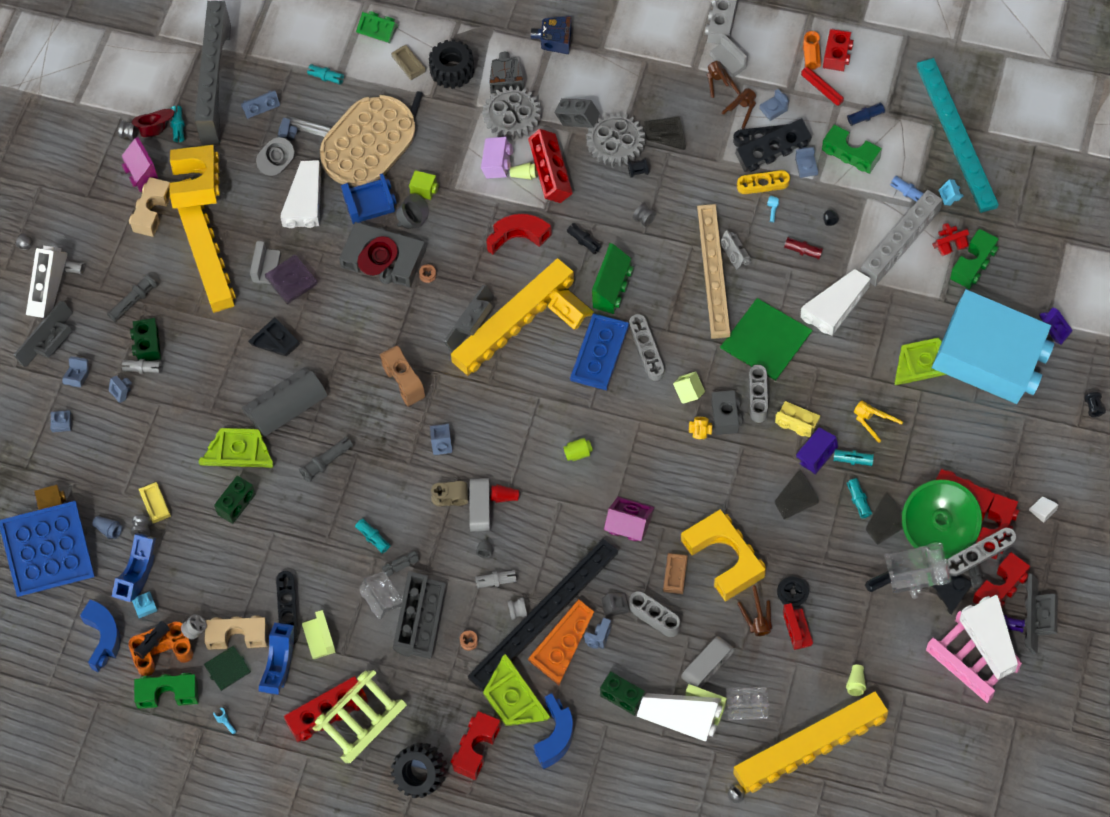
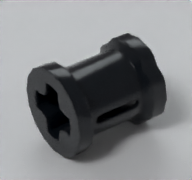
M646 158L638 162H627L630 178H633L634 175L649 174Z
M1093 392L1084 397L1089 407L1088 415L1091 417H1099L1106 413L1101 402L1102 395L1099 392Z

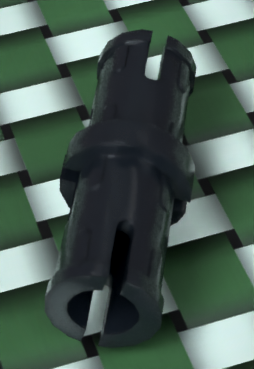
M575 223L568 227L567 233L573 236L579 245L585 246L593 254L599 252L601 244L591 238L588 232H584Z
M160 621L150 634L147 633L145 635L144 641L134 650V653L141 659H144L154 646L157 647L159 645V641L170 631V628Z

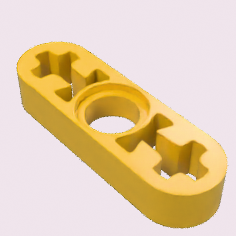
M783 170L744 175L737 180V190L741 194H752L785 189L789 186L790 176ZM765 179L768 181V184L762 186L758 181Z

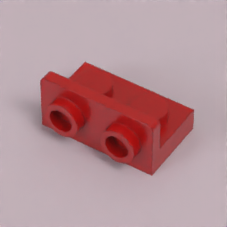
M792 603L785 604L783 607V617L793 649L797 650L812 646L813 641L803 609L794 610Z

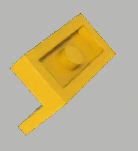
M569 290L556 292L548 305V308L573 329H578L584 318L592 316L594 313Z

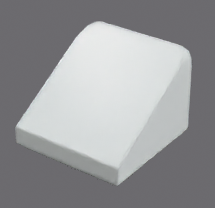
M1042 496L1029 511L1044 523L1057 511L1058 504Z

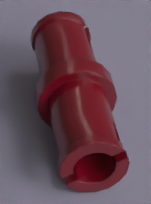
M787 237L784 246L785 249L800 253L799 255L803 256L805 254L820 260L823 248L807 244V241L801 242Z

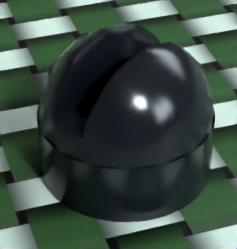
M827 210L823 214L826 226L835 225L839 221L837 213L833 210Z

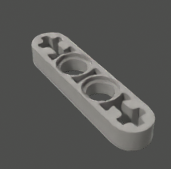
M635 314L629 320L630 331L648 378L653 381H659L664 376L663 363L645 317ZM636 321L641 323L640 331H638V326L635 324ZM641 336H646L649 338V341L641 343L638 339ZM653 352L655 356L652 359H647L644 354ZM653 364H655L656 370L659 371L658 374L653 372Z
M1010 528L1001 529L950 557L946 562L945 569L947 573L951 576H958L1011 547L1016 541L1015 532ZM1004 533L1007 536L1011 535L1010 542L1004 540L1000 543L1002 547H999L998 542L994 539L996 537L998 541L1003 539ZM987 542L993 543L995 550L993 552L985 551L984 544ZM969 552H975L978 559L970 562L967 560L966 555ZM962 556L964 563L958 566V570L950 569L951 562L958 564L961 562L959 557Z

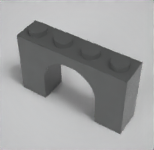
M355 222L339 258L341 268L358 273L360 268L358 267L357 260L361 251L376 237H389L395 242L397 253L399 254L391 273L393 283L410 288L426 252L425 242L419 238H410L401 233L389 232L384 228H375L366 223Z

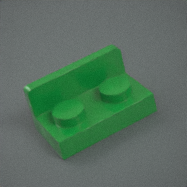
M369 11L368 14L362 12L356 33L390 44L394 30L399 26L394 22L395 19L387 16L384 19L378 17L379 14Z

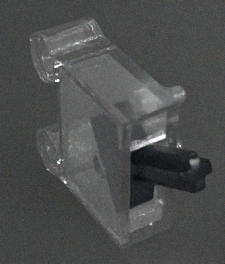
M931 543L927 546L885 554L888 571L868 580L865 587L869 592H873L891 583L894 594L909 591L911 597L916 599L918 597L917 593H921L924 587L949 583L952 578L943 544Z

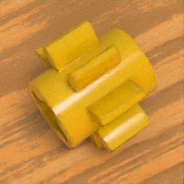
M699 416L694 418V422L689 421V433H693V438L706 439L707 434H712L713 425L708 423V418Z

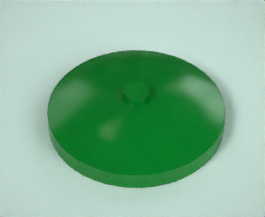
M933 480L924 483L910 494L903 508L902 526L906 538L917 551L931 558L949 559L969 548L975 543L981 530L982 514L978 501L967 488L954 481Z

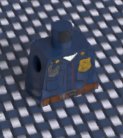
M571 16L544 18L542 20V29L531 28V39H541V49L569 54L572 29Z

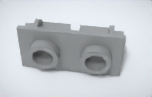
M726 230L720 240V244L735 269L738 270L742 264H750L751 257L745 248L739 249L743 245L737 234L729 233Z

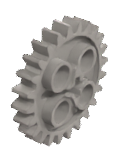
M510 86L509 90L503 87V92L496 90V95L490 94V99H486V104L483 105L484 111L482 113L484 123H486L487 129L491 128L492 134L497 132V137H500L502 134L504 137L509 135L514 140L515 135L521 138L522 133L528 136V130L533 132L534 126L538 127V121L541 120L540 102H537L536 96L532 97V92L526 94V88L520 91L519 86H517L516 90H513L512 86Z
M618 112L617 116L611 113L610 117L604 114L603 120L598 118L594 127L588 128V134H586L588 151L592 152L593 158L597 157L598 162L604 160V165L611 162L612 167L615 163L621 166L623 161L627 165L628 159L634 162L635 156L639 157L640 151H643V145H645L643 127H639V121L634 122V117L627 119V114L623 117L620 116V112Z

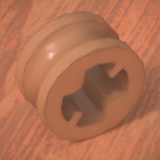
M429 264L423 265L419 270L420 279L425 283L434 281L436 278L435 268ZM428 271L429 273L431 271V276H424V272Z
M469 630L461 634L460 645L464 650L471 651L477 647L478 638L475 632ZM472 637L473 643L469 642L466 644L465 638L469 639Z

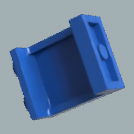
M379 174L380 180L349 188L348 183L341 185L352 224L395 212L394 205L397 204L394 193L390 194L391 185L389 179H385L383 174Z

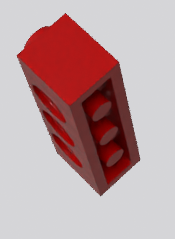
M539 129L528 140L545 199L562 203L573 193L555 133Z
M355 676L284 715L286 724L297 743L301 740H308L317 732L313 730V727L316 725L314 721L321 714H324L322 713L324 709H332L358 682ZM361 688L357 694L368 703L367 696ZM352 699L343 706L348 714L354 710H361ZM336 714L329 721V723L331 724L337 720L341 721L343 719L338 714ZM308 718L314 719L310 724L304 723Z

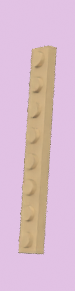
M716 204L697 206L711 339L730 337Z

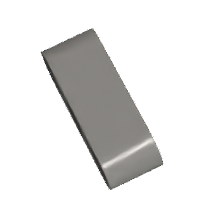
M754 365L749 372L750 418L756 423L765 421L768 411L767 371L762 365ZM760 392L762 393V395H756L754 393ZM760 409V410H762L763 412H760V413H759V412H756L755 410Z
M489 478L470 479V532L490 531Z
M637 591L631 594L630 611L635 616L667 637L678 635L680 619L675 613L643 592ZM636 601L643 603L641 606L634 605ZM652 612H657L660 615L653 617L650 614ZM668 623H674L676 626L673 628H669L666 625Z
M720 636L715 637L685 669L681 678L688 684L701 688L732 655L734 648Z

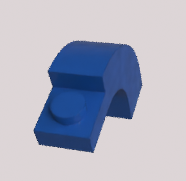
M139 533L135 534L128 564L124 572L115 578L112 597L131 602L140 594L152 568L155 556L152 554L156 538Z
M90 599L80 617L84 624L100 632L99 644L88 661L91 669L99 672L107 664L108 656L116 658L120 648V632L111 613L103 605Z
M274 623L269 634L268 661L259 684V692L279 695L281 687L284 688L293 652L294 625Z
M553 694L545 696V703L556 723L555 729L550 737L533 745L534 753L543 769L555 764L566 754L573 738V721L569 707L563 709L559 698L555 699Z

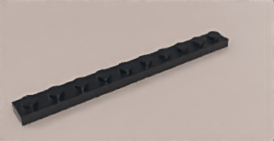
M602 539L468 675V679L481 691H484L503 655L506 654L512 662L618 554V550Z

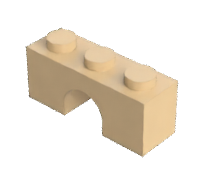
M149 177L147 184L145 183L143 186L141 198L136 202V210L129 219L133 232L154 237L160 220L157 212L150 210L157 205L167 207L170 200V182Z
M215 617L211 620H205L207 625L205 629V644L208 650L228 649V640L234 634L245 636L247 648L267 647L268 624L265 617H232L231 619Z

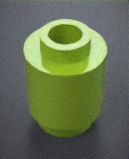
M585 438L569 442L566 446H563L567 461H576L588 457L590 452L593 451L590 441H586Z

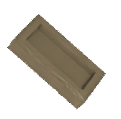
M407 45L391 53L392 58L410 80L426 72L425 67Z

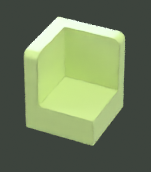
M696 371L680 376L673 383L682 403L697 400L705 392Z

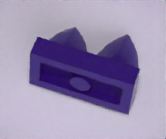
M1053 307L1049 312L1039 314L1042 322L1051 325L1049 330L1051 337L1056 343L1062 345L1073 330L1060 311Z

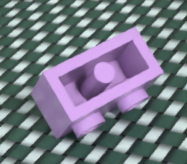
M507 137L485 138L481 169L486 179L507 177L508 170L511 168L510 155L513 154V146L509 143Z

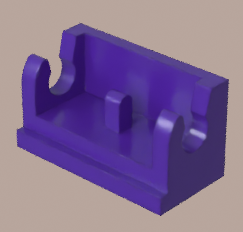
M819 427L796 454V457L801 460L799 464L816 475L835 452V449L838 448L837 438Z

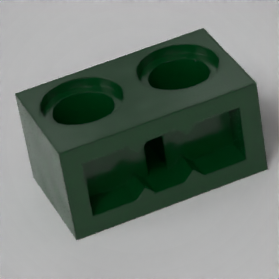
M156 319L133 321V329H130L131 339L134 340L135 344L132 345L133 356H136L138 361L140 359H145V361L161 360L159 330Z
M236 476L214 504L217 515L234 524L256 495L253 485Z
M610 671L600 687V696L635 716L639 710L642 698L645 696V691Z

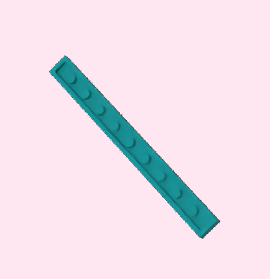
M935 59L917 62L918 72L980 213L997 209L999 204Z

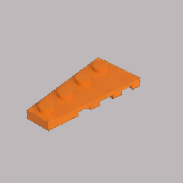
M578 599L531 654L528 661L559 685L594 611Z

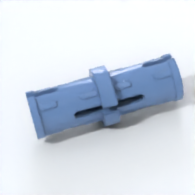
M895 176L891 181L893 182L890 184L891 187L902 192L906 198L908 196L916 202L924 194L916 189L912 183L908 184L898 176Z

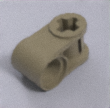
M464 481L436 483L431 488V500L436 506H463L469 502L468 484Z

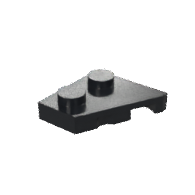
M275 317L248 341L254 347L286 357L300 345L299 341Z
M938 562L928 576V581L936 589L940 600H943L948 608V613L952 615L972 587L971 581L961 575H949L945 569L946 566Z

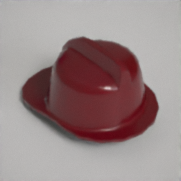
M162 109L149 114L139 115L132 120V124L138 127L142 137L157 136L163 132L165 122L171 119L175 112L172 109Z
M376 237L359 254L357 260L358 267L367 275H379L396 258L397 246L389 237Z

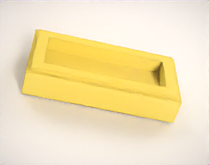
M157 482L139 489L153 524L171 517Z

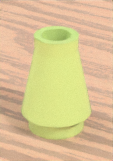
M529 162L510 168L511 178L528 180L537 178L538 172L535 163Z
M862 665L852 666V671L846 685L847 692L852 696H861L866 690L864 667Z

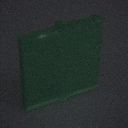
M234 646L204 664L211 675L210 679L215 681L221 691L251 673L244 662V657L239 655Z

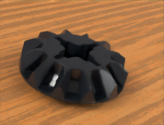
M785 578L778 585V599H780L783 605L792 603V606L799 607L806 602L809 596V588L800 578ZM795 586V592L798 594H795L792 599L790 593L787 592H791V589Z

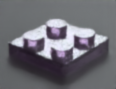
M293 255L265 274V278L287 304L317 285V280L296 255Z

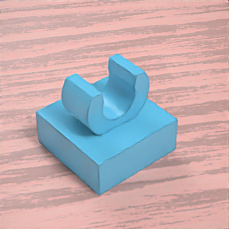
M949 179L939 189L944 205L950 206L954 201H959L963 197V194L959 192L960 186L956 184L955 180Z
M150 591L137 596L132 601L139 618L157 612Z

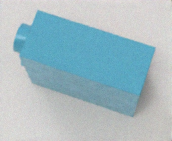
M965 289L955 308L931 368L1017 404L1024 392L1034 395L1043 374L1034 371L1037 361L1046 364L1055 343L1046 339L1051 325Z

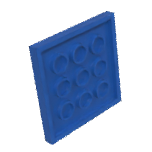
M76 501L0 520V531L17 597L95 577Z

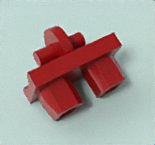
M945 223L942 226L943 230L938 232L939 237L944 235L945 237L932 243L934 249L938 248L940 254L945 256L953 252L950 246L952 242H955L958 250L967 248L969 246L967 240L969 232L966 229L953 234V232L957 231V227H950L948 223Z

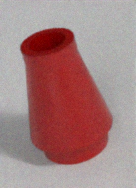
M499 484L491 486L490 501H495V503L518 501L519 489H512Z

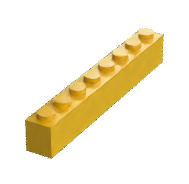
M204 205L177 208L213 313L234 307L233 299L236 297L233 288L229 289L227 285L231 282L228 273H223L222 269L225 268L223 259L217 256L220 251L217 243L212 241L215 238L212 228L208 229L207 224L210 222L207 213L203 214L202 209H205Z
M557 258L477 329L474 335H471L451 353L452 363L467 376L472 372H476L485 360L491 359L494 352L499 348H503L512 336H516L525 324L531 323L536 314L543 312L556 292L571 287L574 282V272Z
M875 691L734 766L733 774L744 789L745 794L750 791L752 793L757 792L762 788L763 784L777 781L780 775L786 772L787 774L794 772L803 763H811L819 754L825 755L831 752L834 746L848 743L851 737L865 734L869 730L868 728L874 725L876 727L882 725L887 719L888 710Z

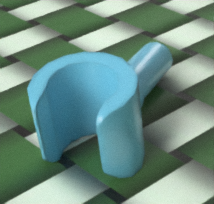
M770 196L767 206L772 207L770 222H774L779 199Z
M220 708L223 713L221 716H216L213 713L218 723H223L232 734L237 732L229 723L228 716L223 708Z

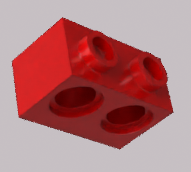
M830 29L823 61L824 69L844 72L845 65H849L851 54H848V50L852 51L854 40L850 39L851 32Z

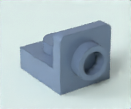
M777 89L775 90L774 97L760 104L759 109L771 121L788 111L789 99L785 93H781Z
M803 147L796 150L795 161L800 178L818 175L814 147Z
M449 424L430 426L433 455L452 453Z
M603 618L602 623L597 624L595 635L585 633V643L589 647L604 649L612 628L611 620Z

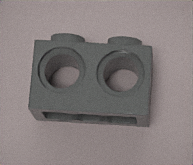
M561 98L554 112L563 126L593 128L600 115L592 100Z

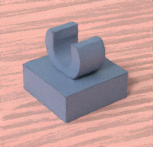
M282 119L277 138L294 140L297 127L289 126L290 119Z
M118 376L110 378L109 392L121 403L126 400L127 393L131 390L129 385L132 382L128 378L120 380Z
M51 412V431H71V412Z

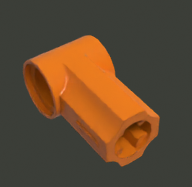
M815 31L807 32L803 40L805 67H809L811 70L821 66L820 36Z

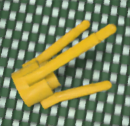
M863 400L857 404L854 413L858 415L856 420L862 423L878 443L881 442V439L864 419L869 420L875 414L884 419L887 418L901 425L903 424V421L872 407Z

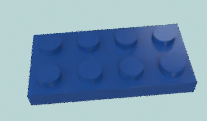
M593 314L570 376V381L607 391L629 328V323Z

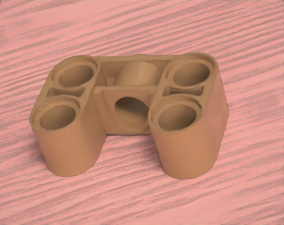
M396 345L381 353L382 366L389 378L392 376L395 378L405 404L409 407L424 399L423 385L405 359L399 346Z

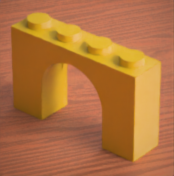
M214 145L170 150V163L173 175L202 174L193 180L170 183L169 194L172 208L217 203V196L220 195L218 185L220 184L218 174L220 171L218 164L219 153L218 151L215 152Z
M721 509L681 533V542L692 556L715 543L727 544L738 554L739 560L736 565L714 579V587L725 602L765 578V564L761 559L756 558L752 546L744 542L740 530L733 527L731 518L728 514L724 515Z

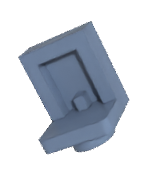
M71 356L69 358V368L62 378L63 384L81 387L89 375L88 360Z

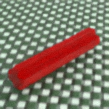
M805 67L801 71V76L834 104L839 106L843 103L844 97L809 67Z

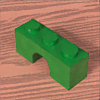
M833 125L823 139L822 150L826 154L833 155L842 162L849 163L858 170L870 174L881 158L882 148L868 141H865L861 147L852 148L848 145L850 132Z
M978 229L970 241L968 252L977 258L969 260L961 256L951 271L950 280L968 289L973 284H977L981 278V271L986 270L990 264V257H995L999 250L997 246L999 238Z
M182 673L178 676L164 674L160 677L142 676L140 679H134V702L138 709L158 707L159 696L167 691L175 693V700L178 706L198 704V681L195 674Z

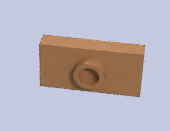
M668 553L663 592L683 594L688 555Z

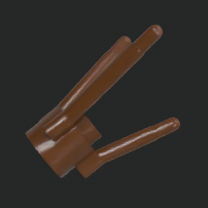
M714 61L708 65L709 73H707V77L709 79L711 98H714L713 78L715 80L722 79L726 86H729L730 83L736 93L740 94L739 89L727 74L721 62Z
M749 88L744 89L722 111V114L732 111L739 104L742 107L749 106L741 127L745 129L752 109L756 105L754 101L756 99L755 92Z
M753 585V594L758 613L754 623H752L741 602L737 604L749 625L750 632H755V636H765L771 633L770 629H772L770 601L766 602L765 618L762 615L757 588Z

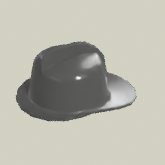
M416 193L410 194L397 209L398 227L403 226L406 229L419 228L429 215L428 205L420 195Z

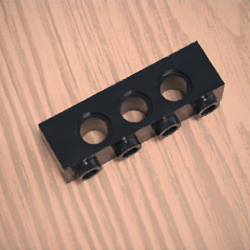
M801 118L736 148L735 154L744 172H753L764 163L767 165L773 163L781 155L783 157L793 153L792 150L798 147L799 149L807 147L812 136ZM793 136L795 138V142H788L786 140V137ZM775 143L779 149L772 150L769 145ZM759 151L763 156L756 158L753 152Z

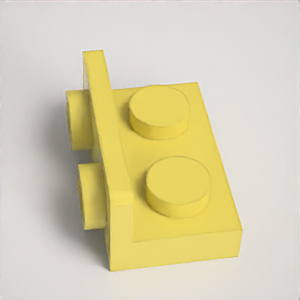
M785 401L780 412L776 414L775 423L781 428L791 429L800 436L810 438L820 420V415Z

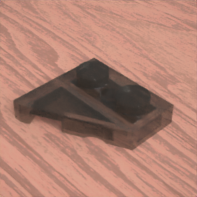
M680 116L644 121L648 141L682 150L686 149Z
M801 470L795 474L775 500V505L783 519L789 518L819 503V499Z
M888 493L884 495L866 527V531L877 545L903 529L902 511Z

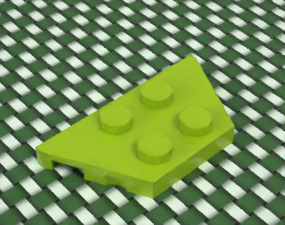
M939 338L901 346L894 382L895 386L947 375L931 368L942 343Z
M220 428L216 438L207 447L208 450L205 455L199 459L200 466L274 467L259 429Z
M503 655L483 691L484 696L505 726L549 720L550 716L507 655Z

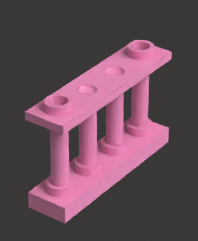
M959 611L955 620L958 624L941 641L932 638L927 644L926 651L988 703L995 693L993 686L999 680H997L994 674L987 681H983L978 676V672L987 664L983 656L972 668H968L962 663L963 658L976 646L972 639L957 654H952L947 650V646L965 629L959 620L961 616V611ZM1016 656L1018 665L1015 672L1017 673L1020 670L1022 663L1020 662V659Z

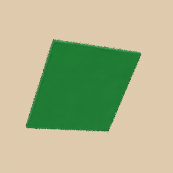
M757 298L720 348L751 367L762 365L767 371V376L776 381L813 330Z

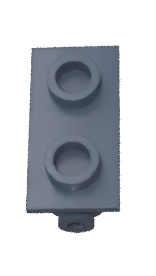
M275 90L272 92L268 91V93L257 98L243 101L244 103L241 104L247 119L280 106Z

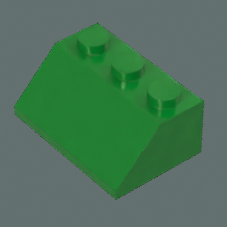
M612 243L609 244L592 288V302L594 309L614 314L616 308L621 306L622 292L625 293L627 290L628 282L626 281L628 277L632 276L634 266H632L631 258Z

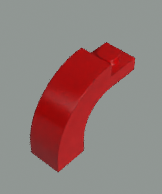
M514 214L504 217L493 225L494 233L489 235L486 241L487 251L493 255L505 242L516 237L527 238L540 247L552 235L551 225L543 219L529 214Z

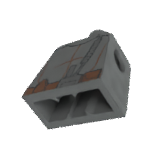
M509 52L499 53V59L492 60L489 80L490 94L496 93V90L503 92V87L506 90H509L510 86H512L513 90H516L517 86H519L520 91L524 89V80L518 59L516 57L510 58Z

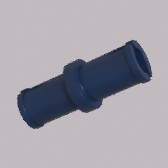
M879 102L876 105L868 108L863 107L861 111L847 115L850 126H853L862 121H870L872 117L884 114L885 109L883 104Z

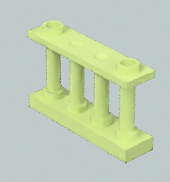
M365 670L357 678L359 681L326 715L321 714L314 721L316 723L313 727L314 731H320L323 728L343 749L342 752L344 754L340 758L345 763H351L407 706L402 699L391 700L371 679L376 674L374 670L368 672ZM364 685L385 705L386 711L382 715H377L357 694ZM350 699L372 720V725L368 729H363L343 708ZM336 714L357 734L356 737L358 739L353 744L348 743L329 723Z

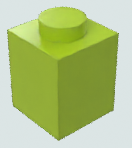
M416 170L409 184L410 194L416 193L422 198L429 200L432 199L433 194L437 193L439 187L436 175Z

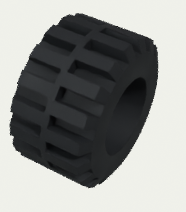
M452 39V41L444 40V43L439 42L437 47L434 46L432 48V52L429 53V67L433 81L437 82L439 86L444 85V88L451 87V89H455V86L460 88L463 86V83L467 84L469 79H472L475 71L472 50L469 49L467 44L463 45L462 41L456 42V40ZM448 62L459 63L458 65L452 67L445 66V64Z
M423 743L410 745L396 755L394 758L395 762L391 766V768H394L391 776H395L393 783L394 785H399L397 789L400 792L404 790V795L406 796L412 794V798L419 796L423 798L442 786L441 783L445 781L446 777L444 775L447 774L448 769L444 768L447 762L442 760L441 757L444 756L442 752L439 754L436 752L438 748L435 746L430 748L431 744L428 743L424 745ZM413 760H418L425 765L427 769L426 781L419 780L413 775L411 770Z

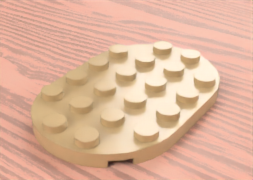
M385 95L373 98L365 97L354 103L325 135L321 143L320 157L325 172L340 184L348 183L352 187L377 181L380 179L379 174L385 175L409 148L414 139L415 123L413 115L404 103L396 98Z

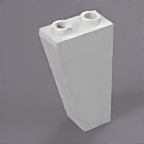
M319 160L300 162L281 212L280 218L283 227L312 228L319 226L321 167Z
M44 245L43 249L36 248L26 315L45 318L53 309L68 254L61 252L62 248Z
M854 269L806 303L801 308V318L806 323L816 326L822 333L833 336L869 289L871 278Z
M995 595L991 598L987 596L980 600L979 604L965 607L961 612L959 620L997 680L1015 672L1018 663L998 596Z
M646 693L642 698L637 717L707 741L715 733L717 725H714L716 717H720L723 706H720V698Z

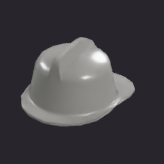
M278 137L272 139L257 155L256 163L258 169L268 176L279 174L293 159V146L285 138Z

